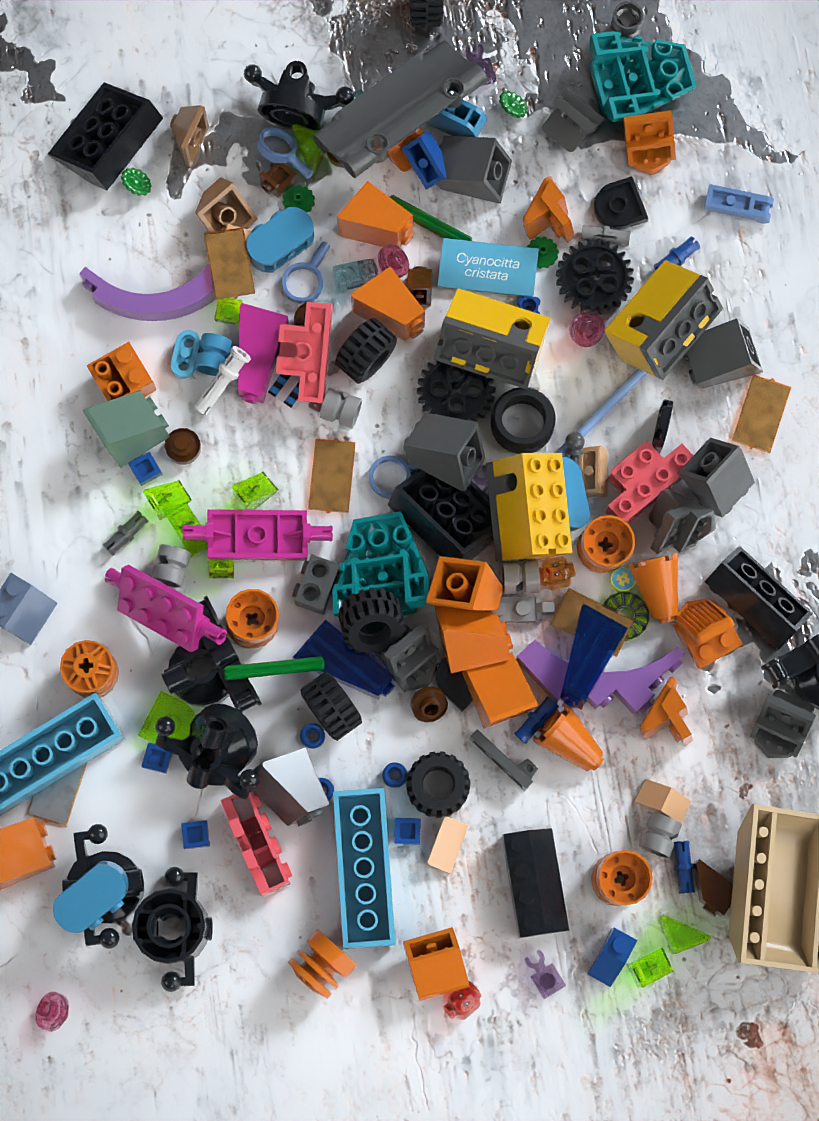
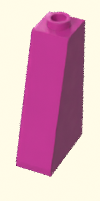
M241 303L239 348L244 350L251 360L245 363L239 371L238 391L240 397L245 402L256 404L257 402L264 403L277 363V356L280 354V342H278L280 324H289L287 315Z

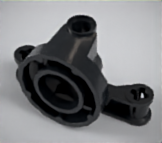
M205 596L204 600L198 602L204 605L203 615L209 618L211 623L223 629L208 596ZM227 635L225 641L220 645L203 636L199 640L198 649L193 652L178 646L169 660L168 668L161 674L170 694L175 693L182 701L191 706L206 708L212 704H220L230 697L234 707L243 714V711L255 705H262L248 678L225 680L224 667L241 665L239 657ZM208 657L214 659L218 668L215 670L211 669L205 677H195V680L190 681L187 675V668H190L196 659H208Z
M817 634L799 647L761 666V669L766 670L773 682V689L791 680L796 694L819 710V634Z

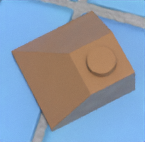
M201 105L181 107L178 114H174L170 122L175 142L185 165L189 168L209 129L205 107Z
M222 177L203 192L195 211L211 235L225 233L227 224L247 229L258 220L233 182Z

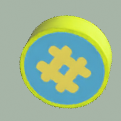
M619 567L613 571L610 577V584L617 592H629L635 585V580L629 568Z

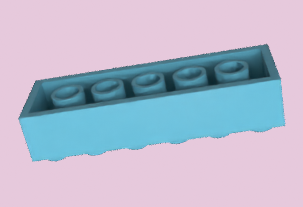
M96 692L0 750V816L125 740L107 707Z
M384 788L334 791L333 802L343 949L395 946Z

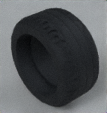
M520 387L513 388L502 394L493 406L490 421L492 434L498 444L507 449V451L516 454L533 453L543 448L550 440L555 427L556 415L552 403L543 393L531 388H527V390ZM527 404L540 412L544 425L542 430L532 437H516L505 429L502 423L503 413L513 405Z

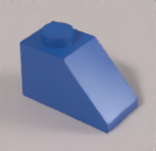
M430 131L401 148L426 190L447 177L442 151Z
M615 927L612 928L588 975L611 987L626 964L638 940Z

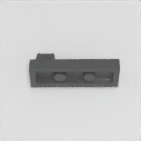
M478 729L470 736V740L524 791L529 788L533 783L531 779L538 770V767L527 758L516 766Z

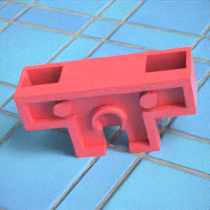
M307 302L305 326L280 324L278 340L280 342V354L277 356L276 374L300 376L298 401L323 403L333 304Z
M648 441L644 442L610 471L611 474L607 479L621 495L607 506L605 513L620 517L628 524L631 523L656 502L662 490L671 489L682 480L678 472L693 457V454L682 443L663 458Z
M250 790L248 797L255 816L245 821H241L233 802L239 798L238 796L233 794L220 801L228 817V823L234 837L242 849L246 865L252 873L261 896H264L291 884L289 878L293 875L287 862L282 864L278 854L282 853L277 838L275 836L270 837L268 831L272 827L265 812L260 814L258 807L262 806L259 797L255 793H251ZM277 862L285 882L270 888L262 868Z

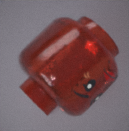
M469 981L470 987L443 994V1001L445 1003L443 1010L450 1018L457 1017L460 1020H466L479 1009L482 995L472 982Z

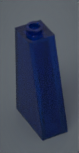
M586 604L582 605L578 615L559 697L563 699L567 706L571 708L577 707L580 710L583 709L628 629Z
M326 619L293 656V659L323 657L324 669L314 672L318 674L327 672L337 682L378 700L382 695L386 698L395 688L393 684L394 676L369 655H364V652L356 653L354 649H349L347 643L343 640L342 633Z

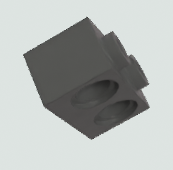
M311 554L310 560H305L303 563L301 574L304 576L301 584L296 583L292 593V597L295 598V605L324 615L340 572V564ZM318 567H322L327 571L321 578L313 575V571ZM309 590H314L318 593V596L315 600L309 601L304 598L305 593Z

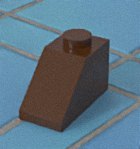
M416 266L413 269H408L407 288L420 305H431L432 269Z
M699 859L694 863V874L699 901L704 904L702 909L713 917L716 915L724 916L731 907L733 883Z

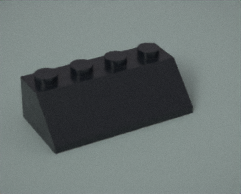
M741 546L737 547L704 581L713 593L719 595L727 602L730 609L740 614L751 628L756 629L765 638L766 642L777 650L813 614L810 609Z
M552 828L503 834L502 842L518 939L570 931Z

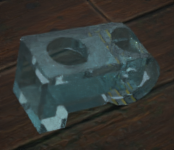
M364 259L335 265L332 271L337 294L361 287L379 275L374 259Z

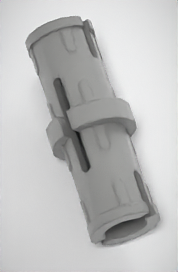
M583 225L581 240H588L590 238L591 241H597L600 238L602 245L610 241L611 244L629 246L631 231L609 229V226L601 228Z

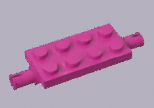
M207 509V523L205 525H182V540H205L207 542V560L305 561L308 558L307 548L310 541L332 542L333 526H310V523H307V510Z
M129 564L121 568V573L114 568L107 570L105 582L119 589L117 611L190 652L198 649L199 640L203 636L218 645L225 641L226 635L224 634H227V631L211 623L210 619L203 615L204 605Z

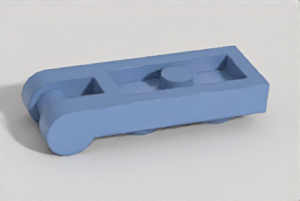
M709 184L704 210L752 219L759 223L767 224L770 222L771 214L769 211L773 207L774 199L766 195ZM754 204L759 205L760 210L754 209Z

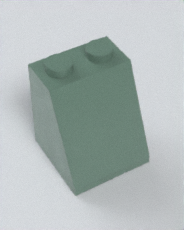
M141 391L83 410V413L105 448L120 468L170 437L165 429L169 427L162 414L158 416L155 414L154 411L158 409L150 396L145 398Z

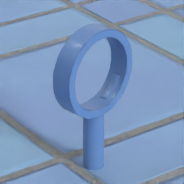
M268 127L260 132L256 145L263 157L275 163L289 162L306 179L313 175V171L295 155L298 143L292 134L278 127ZM269 136L281 138L289 144L292 152L287 154L273 152L265 146L263 138Z
M322 242L310 263L299 262L286 269L282 277V287L284 294L289 300L297 304H304L306 302H313L320 296L323 289V279L317 268L328 252L329 244ZM296 270H310L317 276L319 286L312 295L301 298L292 295L288 291L286 281L289 275Z
M384 456L372 464L369 471V483L377 495L391 498L393 492H384L374 484L373 474L375 469L382 463L395 462L405 470L406 480L411 477V473L420 469L411 464H406L396 456Z

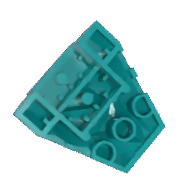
M615 31L593 33L590 35V54L592 57L590 73L602 113H606L612 122L623 121V117L646 114L697 88L685 44L656 39L655 43L643 41L642 36L635 35L634 38L622 37L621 32Z
M402 512L354 519L345 546L347 554L344 563L341 562L339 567L341 574L338 584H334L332 590L333 615L338 617L339 608L343 606L342 602L345 599L349 600L351 594H357L359 590L364 589L366 591L369 588H375V590L382 588L385 589V592H392L394 597L396 596L399 600L403 615L414 614L417 612L418 607L427 605L426 600L431 586L430 576Z

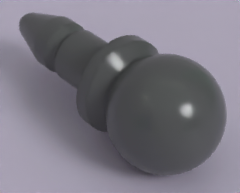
M572 432L565 439V445L568 448L566 454L571 455L570 459L579 465V455L583 454L581 449L585 444V440L582 434Z

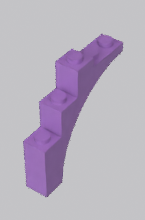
M535 639L517 655L516 661L556 703L560 700L565 703L575 694L572 690L575 688L594 709L600 705L604 708L614 699L612 696L614 693L629 711L635 715L638 711L643 714L653 705L651 699L655 694L649 687L651 686L654 690L665 680L662 677L663 674L668 670L673 673L683 663L680 659L684 653L679 647H676L663 658L644 667L628 671L602 672L584 669L567 663L550 653Z

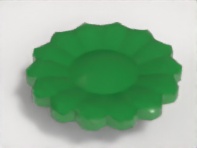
M503 91L499 96L502 108L511 116L520 118L528 113L526 102L515 92Z
M132 167L122 172V184L126 186L128 191L138 196H146L147 193H150V188L152 187L150 179L140 169Z
M300 184L286 189V194H283L282 201L285 209L297 207L305 212L312 211V207L315 205V196L312 195V190H308L307 186L302 187Z
M545 236L542 238L536 237L535 240H531L530 244L527 245V247L539 248L537 267L539 269L554 265L558 259L559 250L557 249V244L553 243L552 239H547Z

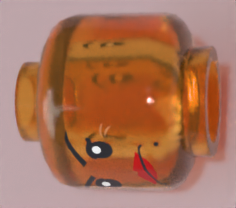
M564 556L543 560L541 567H539L542 587L546 586L550 591L569 587L572 584V577L576 576L573 562L568 563Z

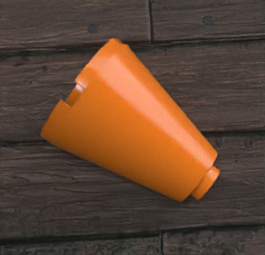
M677 553L671 555V560L666 555L637 562L638 567L635 566V562L629 564V569L653 620L659 619V624L674 621L673 616L678 615Z
M563 703L564 709L562 711L556 709L546 720L543 729H538L541 733L540 736L537 738L534 735L533 741L585 771L590 769L595 771L604 760L602 758L603 751L568 703Z

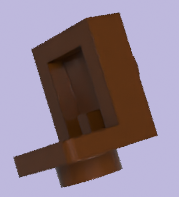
M276 163L267 173L262 171L259 174L260 186L266 193H273L278 198L297 179V174L284 163Z

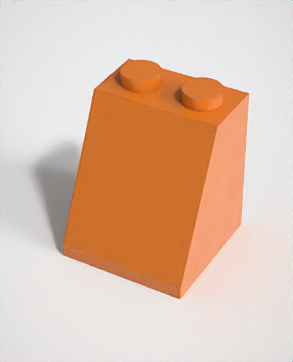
M369 181L362 186L337 215L338 234L343 238L397 251L402 245H408L413 238V215Z
M391 266L351 293V305L354 314L365 320L376 318L404 341L410 337L414 339L424 331V309Z
M439 556L426 603L468 610H498L504 587L487 562Z
M434 605L442 648L451 673L510 660L509 649H513L511 637L507 633L505 622H500L497 613Z
M512 652L509 653L510 660L462 672L483 729L528 713L538 706Z
M33 817L0 829V890L56 867L54 860L57 857L52 845L48 846L45 836H48V833L42 821L39 822L38 819Z

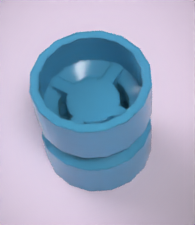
M214 333L202 334L199 349L202 352L197 354L194 368L203 374L216 376L219 372L220 363L225 362V357L230 354L232 341L227 337Z

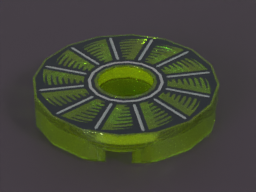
M617 592L610 595L602 605V607L616 614L621 610H626L631 614V621L633 623L624 641L634 640L646 630L650 620L649 609L645 601L637 594Z

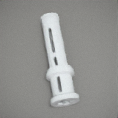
M236 346L231 348V354L226 361L220 363L219 372L195 403L194 407L197 411L207 415L231 380L238 378L240 369L251 360L244 350Z

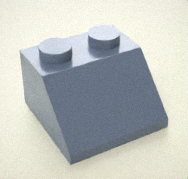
M10 573L0 588V627L32 645L58 603L30 583Z

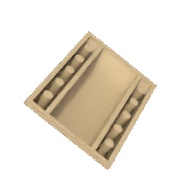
M752 804L737 832L728 935L738 963L819 974V814Z

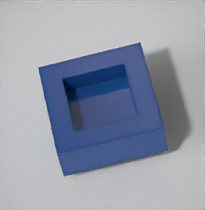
M150 451L128 463L141 486L162 475Z
M148 742L141 767L167 774L173 753Z
M395 818L394 844L420 845L421 818Z
M207 820L181 823L184 849L210 847Z

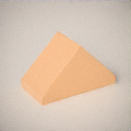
M648 779L644 780L634 801L655 813L665 815L682 823L691 804L690 800L672 787Z

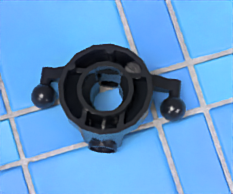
M301 61L290 62L286 70H283L278 84H274L265 77H262V70L255 64H250L244 69L243 76L246 81L263 91L257 109L259 114L269 122L290 130L316 132L321 129L326 110L345 107L354 99V93L349 87L339 88L336 95L323 96L315 94V85L310 81L306 65ZM294 73L303 74L298 79L291 77Z
M212 704L204 708L194 717L190 724L189 736L184 740L167 737L175 730V722L172 718L164 716L155 723V729L158 733L156 745L165 751L179 756L180 761L188 771L186 781L191 787L204 789L208 785H225L239 798L247 799L250 790L256 788L259 784L260 778L255 770L247 769L238 776L252 762L257 754L258 747L255 729L248 718L238 709L226 704Z
M94 824L88 831L74 833L77 861L74 862L67 879L62 881V891L66 890L100 861L116 863L125 871L129 884L127 894L122 899L124 904L113 914L107 911L101 916L104 920L102 923L114 924L126 920L136 911L144 896L145 883L142 870L139 869L132 859L118 852L102 851L90 856L87 854L85 840H90L94 844H101L108 837V831L104 825ZM89 927L84 930L86 946L101 944L102 947L111 949L119 942V933L113 928H106L101 931L100 935L96 936L95 928L92 931Z
M170 867L165 872V882L171 887H177L183 881H188L187 893L174 889L155 891L143 899L134 913L132 932L133 940L140 951L153 961L165 964L184 962L185 977H180L177 972L169 971L161 979V985L164 990L175 992L180 986H195V958L200 955L207 942L212 940L213 921L212 917H208L202 904L197 900L198 872H183L179 867ZM172 917L178 918L181 921L186 919L184 936L180 935L175 940H168L161 935L158 937V919L162 921Z

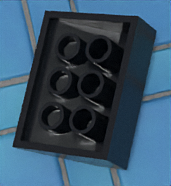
M103 82L48 152V155L91 184L108 190L157 128L163 117L149 99Z
M421 470L394 488L388 506L394 512L401 511L407 525L439 556L473 560L493 541L489 496L473 481H471L466 491H460Z

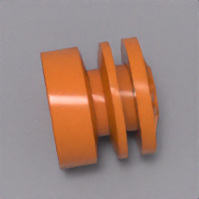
M613 515L600 516L592 520L580 534L577 542L578 557L589 570L600 574L610 573L622 566L632 555L635 546L634 532L630 525L620 517ZM601 542H604L605 546L609 547L605 552L601 546H598Z
M260 589L243 590L232 597L226 609V628L230 638L237 645L248 649L263 647L273 640L277 632L279 610L275 600L268 593ZM254 617L257 618V625H248V618L250 620Z
M83 640L76 642L66 649L61 658L60 672L62 679L68 687L83 698H87L95 692L100 697H104L113 690L118 682L119 668L117 661L105 646L96 641ZM89 662L93 668H89V672L86 673L82 668L87 667Z
M628 850L613 852L599 859L593 868L591 876L592 887L598 898L608 905L617 907L636 904L644 899L651 889L653 880L651 867L645 858L636 852ZM617 874L624 876L621 884L614 881Z
M316 929L306 941L313 952L308 955L298 950L296 953L305 961L300 965L295 959L291 958L288 964L307 987L328 999L332 993L324 985L329 982L337 989L339 985L332 976L338 973L342 977L347 978L357 964L321 931Z

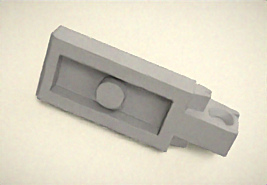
M501 597L498 610L485 611L497 613L500 622L535 623L542 620V615H554L555 607L554 602H541V597Z

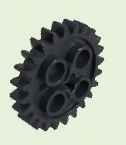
M589 238L585 246L581 241H578L577 249L570 246V254L564 252L562 256L564 261L558 262L560 269L556 270V276L560 278L556 280V285L562 286L559 289V295L566 294L564 298L565 303L570 300L573 301L572 309L577 305L581 306V314L585 309H589L590 316H592L594 310H598L599 315H602L604 308L611 313L612 305L620 308V300L626 301L628 297L626 293H631L632 287L630 284H633L634 278L630 275L633 274L634 268H627L631 260H623L626 252L623 251L618 254V245L612 249L609 248L610 241H607L605 245H601L600 238H598L596 244H592ZM607 261L610 266L602 267L599 262ZM582 264L587 269L580 271L575 266ZM610 283L614 286V289L607 290L603 287V284ZM585 286L588 287L591 290V292L582 293L579 290V288Z
M436 360L435 365L430 362L427 363L429 371L422 369L421 375L424 378H418V385L422 387L417 388V394L422 395L418 398V403H425L422 406V412L430 411L429 413L478 422L477 416L482 419L485 418L486 414L483 410L491 411L489 403L495 400V397L491 394L496 392V387L490 385L494 383V379ZM453 370H458L462 373V376L454 378L449 373ZM469 375L472 376V378H470V379H468L466 382H464V380H465V378H466L467 376H469ZM461 385L460 393L458 391H455L452 394V388L457 390ZM475 386L480 391L477 394H471L467 389ZM435 387H442L445 392L438 395L432 390ZM447 398H449L445 405L440 404L441 402H444ZM453 403H459L463 408L460 411H454L450 406Z

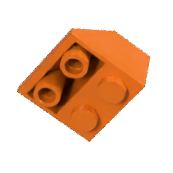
M130 342L86 365L107 401L141 391L144 397L156 391L153 380Z
M453 927L403 941L406 960L419 1001L470 987Z

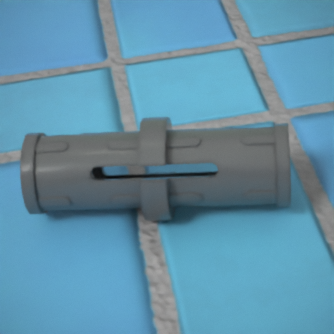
M136 511L123 526L120 524L117 527L118 531L102 545L114 556L128 540L131 542L134 539L133 536L149 521L145 516H142L140 511Z

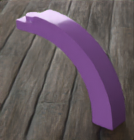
M210 263L200 274L186 284L170 291L153 294L134 293L119 289L103 280L86 266L79 273L83 281V287L93 293L92 296L96 304L114 314L140 321L176 319L192 314L217 299Z

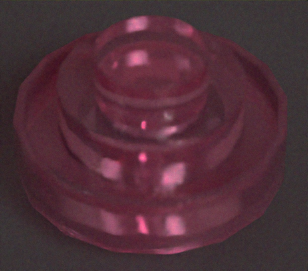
M388 244L378 252V263L382 272L391 266L399 278L407 275L410 265L409 260L399 246Z
M591 311L581 312L576 315L569 327L571 339L577 345L585 348L597 344L605 331L603 319Z
M49 992L44 995L37 1006L35 1014L36 1023L39 1028L51 1032L62 1026L69 1014V1004L66 996L58 992Z

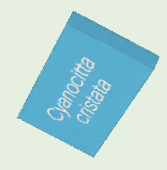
M443 238L438 287L533 297L539 248Z

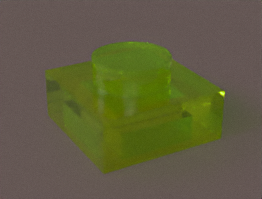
M229 297L218 298L214 316L215 322L239 326L240 305L243 303V300Z
M208 560L209 579L234 578L233 560Z

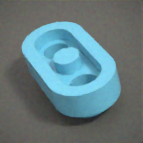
M192 330L182 331L177 336L171 369L173 374L180 379L191 377L196 370L194 364L197 354L200 353V338ZM187 342H192L193 346L187 348L185 347V344ZM183 364L188 365L186 370H180L179 368Z

